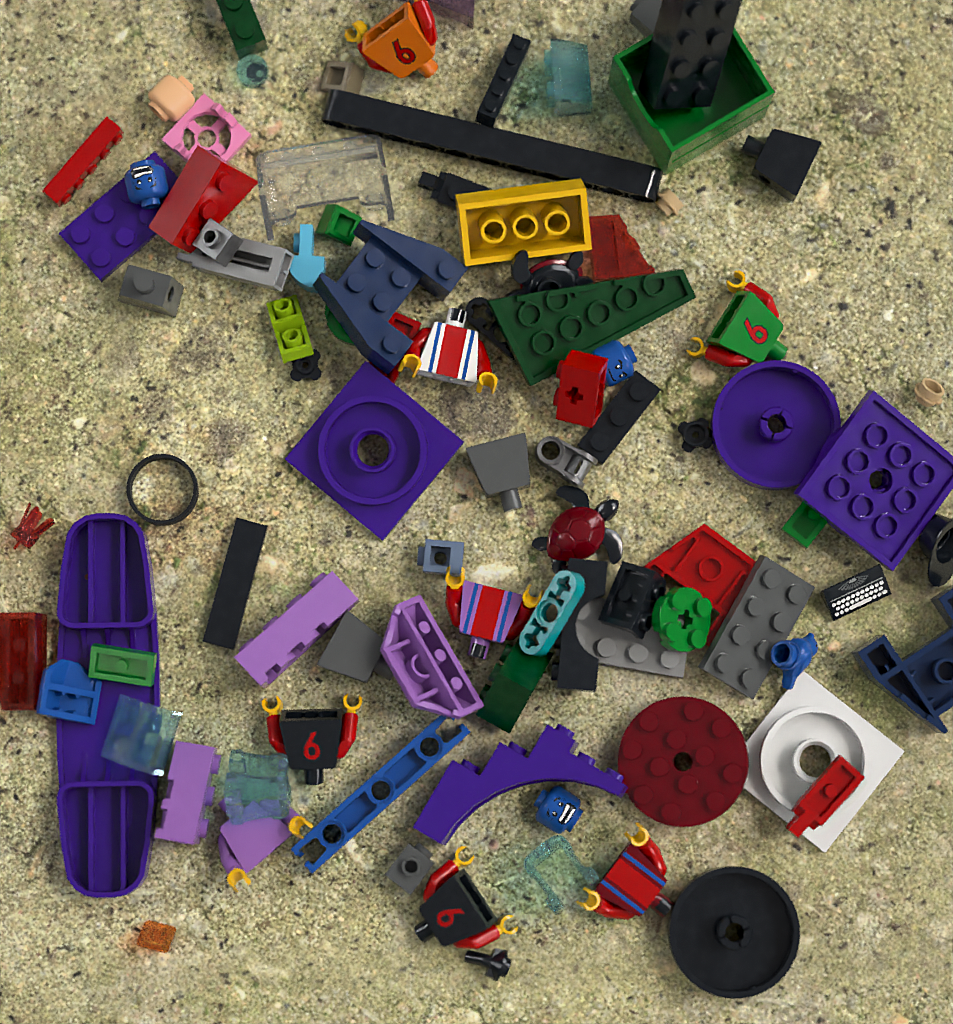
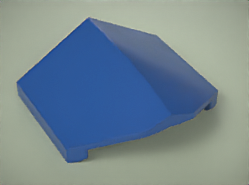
M60 659L43 670L36 714L58 720L95 725L102 681L97 678L88 677V671L78 662Z

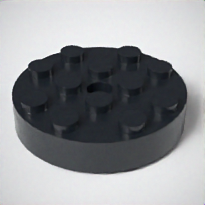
M717 867L696 876L676 897L668 919V943L678 968L697 987L722 998H748L769 990L787 974L799 948V918L789 895L769 876L746 867ZM730 922L738 923L742 929V934L736 941H729L724 936Z

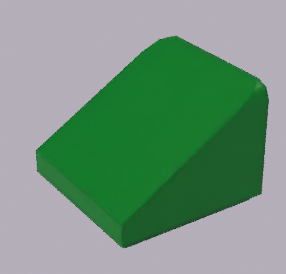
M327 204L317 226L316 233L351 246L355 237L352 233L363 217L337 204Z

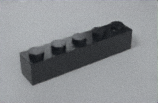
M513 34L477 111L475 122L494 129L529 53L531 40Z

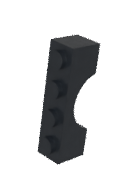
M569 558L567 566L561 565V571L576 572L583 577L585 590L554 642V649L560 650L559 662H552L551 681L557 682L556 689L596 692L599 659L588 653L579 642L576 633V621L580 610L587 603L605 595L608 562ZM567 580L565 585L568 588L567 591H570L572 587L569 585V580Z

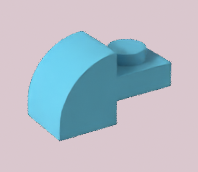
M300 224V233H294L293 250L294 252H299V256L294 255L289 272L296 284L302 289L318 293L313 284L321 272L326 275V260L324 256H314L315 230L313 225Z

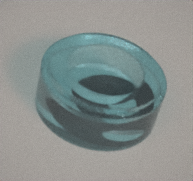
M247 55L239 61L237 75L244 86L258 88L267 81L269 69L262 57Z

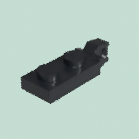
M423 171L418 182V187L432 192L430 198L437 201V204L457 211L455 194L493 190L448 172L447 174L440 171L439 176Z

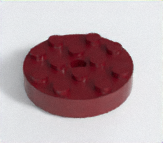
M686 696L671 697L649 705L631 721L620 742L618 771L619 774L624 776L622 783L628 787L626 791L627 796L643 814L665 825L692 827L718 818L736 802L747 780L749 754L740 728L724 710L699 698ZM682 752L688 753L692 758V766L687 771L678 770L675 765V756Z

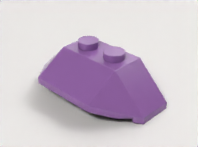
M421 595L395 605L380 652L410 705L413 708L455 719H460L484 707Z

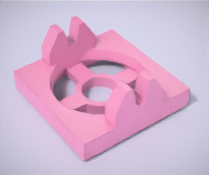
M204 93L195 102L194 106L162 138V141L186 163L197 145L209 152L214 151L220 158L229 162L252 136L237 122L230 112H226L221 104L215 103ZM203 115L219 117L212 126L201 127L193 120ZM226 125L231 136L227 149L219 143V133ZM186 127L195 134V145L189 151L185 148L183 142ZM203 131H212L216 135V142L211 147H203L199 144L198 137Z

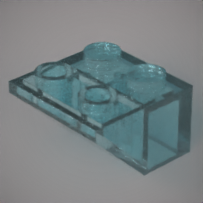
M557 38L550 39L549 49H544L543 58L544 77H550V80L546 81L547 108H553V117L591 115L592 96L588 46Z
M120 694L101 756L152 775H163L182 713Z

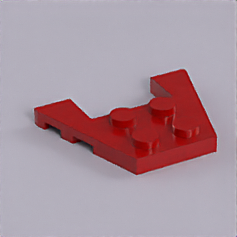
M703 524L643 567L657 571L662 577L667 574L682 586L693 588L703 598L710 600L712 608L718 611L719 615L710 626L706 637V645L709 647L756 561L706 524Z

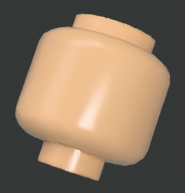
M165 75L149 91L148 98L150 102L148 107L162 121L167 122L170 120L177 122L195 104V98L191 93L194 87L182 75L178 79L172 75Z

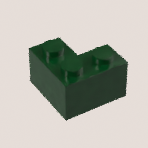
M520 636L514 646L507 644L499 658V661L504 664L501 665L497 662L488 677V680L493 682L492 685L485 684L479 694L484 707L476 713V716L509 734L553 656V653L550 651L543 656L526 654L520 647Z

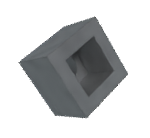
M209 218L192 244L226 267L243 243V240L212 218Z

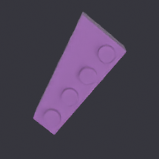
M333 571L328 575L322 572L310 583L312 589L304 596L298 594L287 604L288 610L279 618L277 616L273 617L262 628L264 631L255 639L252 637L238 650L239 653L234 658L261 687L266 689L344 616L346 611H350L360 602Z

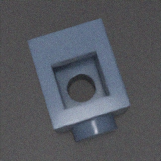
M425 539V547L419 546L417 565L423 566V573L446 575V569L450 566V574L458 577L461 575L463 565L464 542ZM444 553L447 557L444 564H437L434 560L436 554Z

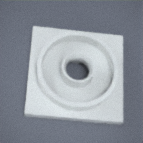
M803 671L797 677L793 689L785 691L747 739L749 771L744 789L788 824L795 815L792 808L796 805L797 800L818 778L810 777L802 771L799 763L802 751L811 745L821 746L828 752L831 762L838 755H841L865 778L823 826L819 825L815 830L808 827L802 833L803 837L825 853L905 751Z

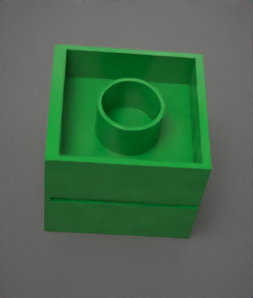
M735 27L711 107L653 109L638 89L653 34L612 58L608 84L658 166L663 170L664 176L765 117L775 92Z

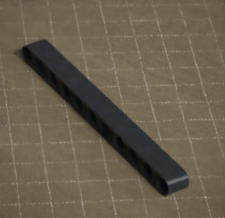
M338 89L329 90L321 119L323 123L332 127L545 179L564 181L581 178L586 189L645 203L656 202L663 175V170L651 165L495 127L492 129L482 124Z

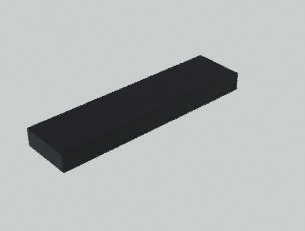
M236 518L203 642L235 650L268 530L267 525Z

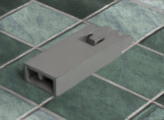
M240 238L243 240V243L232 257V262H229L226 267L198 248L189 253V255L178 252L176 257L179 261L192 264L194 268L203 273L282 292L294 254L285 248Z

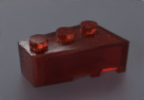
M36 612L0 613L1 708L3 711H36L42 673L47 668V614Z

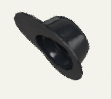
M935 513L921 533L919 546L924 555L929 559L927 573L929 582L932 586L940 587L946 584L953 575V519Z

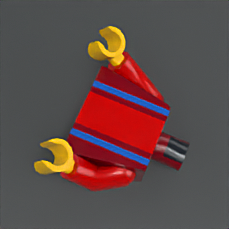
M635 823L639 828L635 836H631L627 831L624 835L630 842L593 890L587 887L582 889L588 893V899L583 903L577 900L576 904L586 910H592L611 919L629 920L635 915L641 917L648 907L662 918L667 915L674 905L671 899L660 892L668 881L664 877L667 867L660 848L649 837L648 831L640 823Z

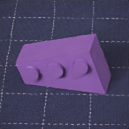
M176 741L167 779L169 782L166 798L163 799L161 810H163L160 828H156L154 838L192 845L200 844L201 838L206 839L209 828V819H205L206 807L213 805L215 787L210 785L212 775L218 774L221 764V755L216 754L217 748Z

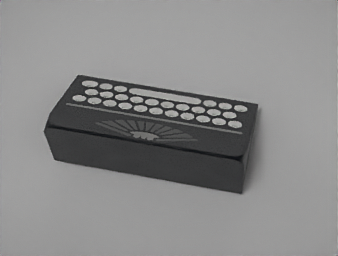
M878 564L819 593L832 620L835 621L890 595L891 591L883 569Z

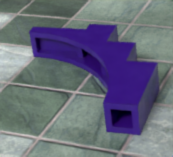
M547 724L528 758L525 757L527 750L510 741L508 746L499 742L481 775L477 774L480 768L463 759L461 764L452 760L413 828L446 846L459 826L478 808L503 793L525 785L543 782H574L602 789L621 799L628 787L622 783L624 776L608 767L605 772L594 767L596 760L579 751L577 756L573 754L579 745L576 740L572 739L575 734L574 732L560 724L556 728Z

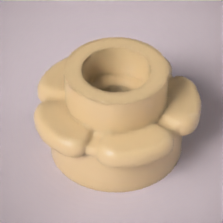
M668 187L662 193L658 191L657 196L659 200L655 203L667 217L671 213L678 216V211L684 207L683 203Z
M924 378L914 388L915 398L921 405L931 407L942 403L941 397L945 391L937 381L931 378Z

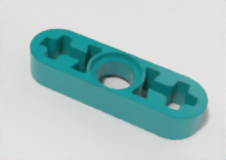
M562 570L554 576L520 634L519 644L523 652L529 655L543 656L550 651L584 593L585 581L579 573ZM567 580H569V585L572 587L570 591H567L568 588L565 585ZM557 596H560L559 599L564 600V602L561 601V600L556 599V597H557ZM554 604L557 607L558 614L553 622H549L546 615L547 610ZM534 635H537L538 646H535Z

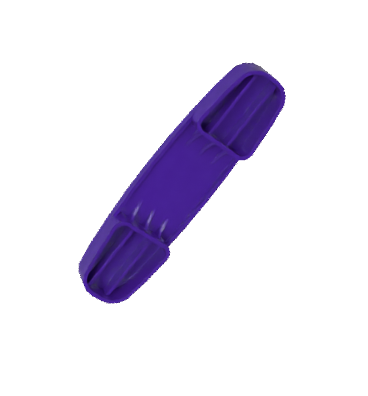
M96 513L86 515L76 521L66 536L57 603V617L59 619L57 661L64 659L78 662L89 672L91 646L94 643L157 653L155 679L152 687L100 679L102 685L95 725L56 719L59 779L57 808L66 876L73 888L84 896L114 898L131 894L140 888L149 872L154 842L160 766V649L153 567L147 535L138 523L126 515ZM86 574H88V580L84 578Z

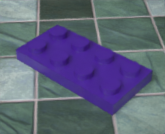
M154 151L145 160H154L155 164L161 165L165 169L170 192L178 177ZM123 178L64 228L59 235L102 283L158 235L148 227L161 205L153 209H142L141 205L130 202ZM166 198L160 201L161 205L163 204Z

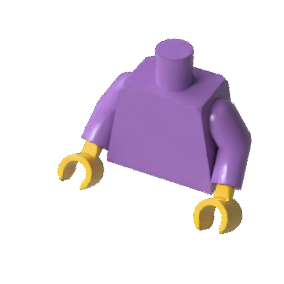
M233 792L228 794L218 803V806L229 817V820L219 827L221 833L217 839L220 861L228 875V884L235 892H239L236 888V883L241 879H244L249 886L251 880L246 873L250 872L293 834L299 839H304L300 835V828L303 825H307L312 829V823L300 816L287 803L265 797L260 800L253 798L244 806Z

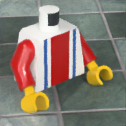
M448 308L446 323L434 322L430 327L422 328L411 339L414 342L404 354V358L398 367L399 372H402L404 367L410 368L412 370L411 377L413 378L416 375L467 387L474 385L478 379L477 393H481L485 385L490 387L491 394H494L498 382L497 377L492 373L491 362L484 343L478 339V332L464 328L467 312L457 308Z

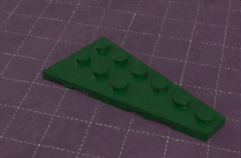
M673 269L486 301L527 385L533 386L555 374L560 360H565L571 349L591 354L596 348L612 340H618L695 299L696 295L684 270Z

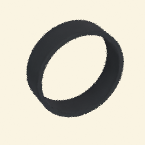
M155 454L144 458L132 469L128 477L126 492L129 504L138 516L151 524L168 526L184 520L193 511L198 500L199 486L194 472L183 460L169 454ZM157 460H171L181 464L188 470L193 481V496L190 504L180 515L169 520H154L144 516L137 509L133 500L132 488L135 477L144 466Z

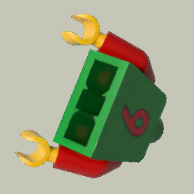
M734 271V277L739 279L741 283L735 285L729 280L726 281L727 289L735 293L706 340L711 345L707 347L700 338L693 337L690 340L694 343H699L701 345L700 350L695 353L690 350H686V352L692 358H700L704 355L705 360L725 367H747L751 363L763 362L766 356L772 360H782L788 349L777 340L784 325L778 319L779 313L772 295L753 282H745L746 277L742 271Z

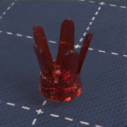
M29 502L20 524L10 533L18 541L13 549L16 550L20 544L31 549L38 541L39 536L55 524L53 522L54 519L48 518L34 529L40 521L42 513L39 511L38 506H35L28 514L31 507Z

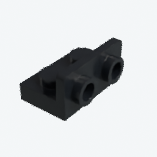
M622 561L598 620L602 624L628 631L636 638L643 639L646 632L652 627L654 605L660 596L665 595L666 580L655 570Z

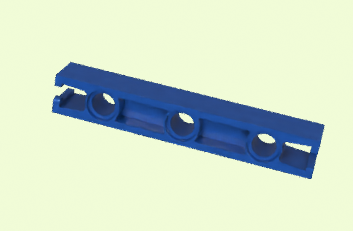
M440 715L305 835L304 839L296 843L291 848L292 852L301 858L304 855L301 848L317 838L326 848V851L314 864L310 863L309 860L304 864L311 873H314L471 733L470 730L462 723L459 726L462 732L449 742L444 743L441 737L436 734V730L448 717ZM434 738L439 743V750L434 756H425L421 752L420 746L424 739ZM378 781H385L390 786V795L384 800H379L372 794L373 785ZM330 824L337 825L342 833L340 840L336 843H329L324 838V829Z

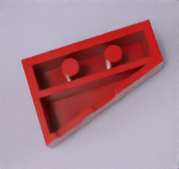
M197 145L148 228L172 245L192 253L197 248L192 243L209 218L220 224L259 181L237 166Z

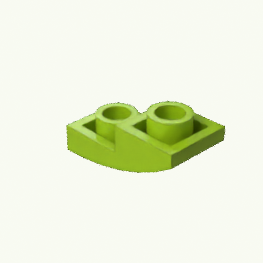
M297 295L266 303L283 363L313 355V348Z

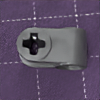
M555 436L543 438L535 449V458L540 465L580 489L585 485L583 480L591 466L596 465L598 462L592 455L571 446ZM545 444L555 445L558 449V457L554 460L546 459L542 455V446ZM579 462H581V466L579 467L577 473L575 474L574 471H575L577 465L579 464Z

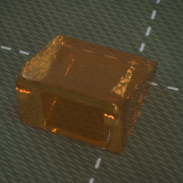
M147 920L142 927L136 944L138 947L168 953L172 950L176 927Z

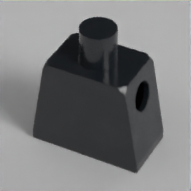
M772 129L766 143L748 135L740 152L757 160L751 173L753 177L793 203L822 142L782 130Z

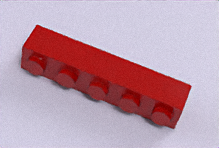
M106 116L42 192L59 207L62 204L66 205L72 198L71 194L75 189L79 190L83 186L84 179L88 174L92 175L96 171L100 160H105L108 157L113 145H118L123 139L122 135L124 134L122 128Z

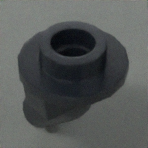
M494 948L491 955L468 950L465 954L466 963L487 967L485 976L494 981H498L501 976L506 977L511 966V959L507 958L508 951L504 949Z

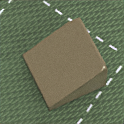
M328 60L320 90L328 93L330 89H338L359 94L365 71L351 62Z

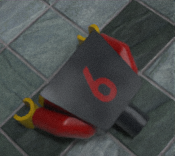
M347 693L343 698V708L282 710L283 702L277 695V706L274 709H268L267 699L264 698L262 700V707L269 714L266 718L269 743L281 759L288 761L290 769L304 770L306 784H322L324 782L323 769L336 768L337 759L344 758L356 740L359 718L356 712L359 711L362 705V697L360 695L358 705L355 707L347 704Z
M466 846L459 847L455 852L454 859L447 860L429 877L423 892L425 902L419 907V912L425 920L414 927L417 937L422 942H427L436 936L443 947L453 944L458 949H480L499 939L500 934L511 935L518 930V926L506 930L504 928V921L513 917V915L505 914L497 919L466 870L463 868L459 871V867H467L474 860V855L467 862L459 859L458 854Z

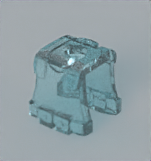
M231 749L229 772L226 774L224 787L226 814L231 821V825H243V822L272 817V819H283L289 814L292 791L289 783L287 755L283 753L259 755L242 752V749Z
M561 835L552 836L526 856L523 865L528 875L536 881L547 896L545 902L555 915L563 911L565 906L535 867L557 850L562 849L591 888L601 881L591 866H584L574 853L571 844Z

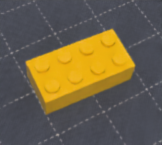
M581 178L455 194L461 255L465 266L513 260L515 254L523 249L528 252V258L592 250L587 191Z

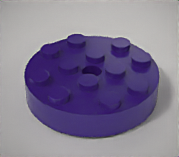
M782 360L756 363L734 375L719 394L714 404L710 421L713 447L724 467L738 480L747 485L774 491L799 486L816 463L819 452L826 440L841 427L838 404L827 384L806 367ZM771 418L779 419L783 423V431L772 435L773 432L768 428L767 420Z

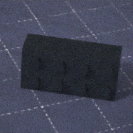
M662 0L638 87L654 110L711 107L742 0Z

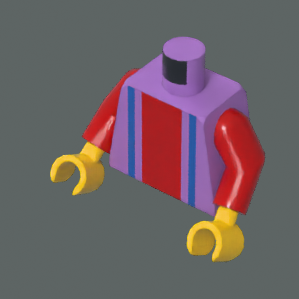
M450 566L446 569L445 605L451 623L459 629V634L471 637L467 653L471 657L486 660L490 642L503 645L505 640H514L522 632L544 595V590H541L538 597L531 596L529 594L531 584L526 587L523 595L466 581L465 569L463 567L461 568V575L458 577H453L450 574Z

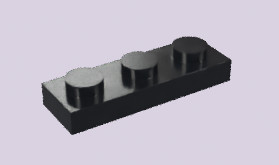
M635 370L634 374L599 416L593 428L589 429L577 447L595 457L598 463L603 465L661 389Z

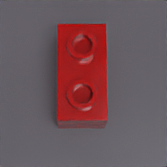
M571 349L566 359L560 360L556 371V378L560 379V386L557 387L553 398V406H557V420L593 428L602 413L608 358Z

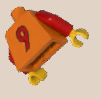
M414 0L413 4L407 1L369 30L366 24L360 20L353 22V27L357 30L358 34H355L352 28L345 30L346 40L357 42L358 51L369 67L374 70L392 73L398 78H405L417 70L424 78H429L438 69V64L432 59L435 55L438 34L435 18L427 0Z

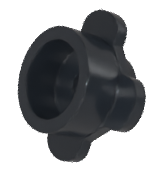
M313 349V355L291 361L293 370L290 372L292 380L296 382L302 379L316 381L321 377L322 372L318 365V360L321 358L319 351ZM303 363H308V367L303 368Z
M699 418L697 421L690 423L684 421L679 424L678 432L682 434V449L685 452L690 453L700 447L704 449L711 447L713 442L709 436V422L705 418ZM694 432L698 433L697 438L692 436Z

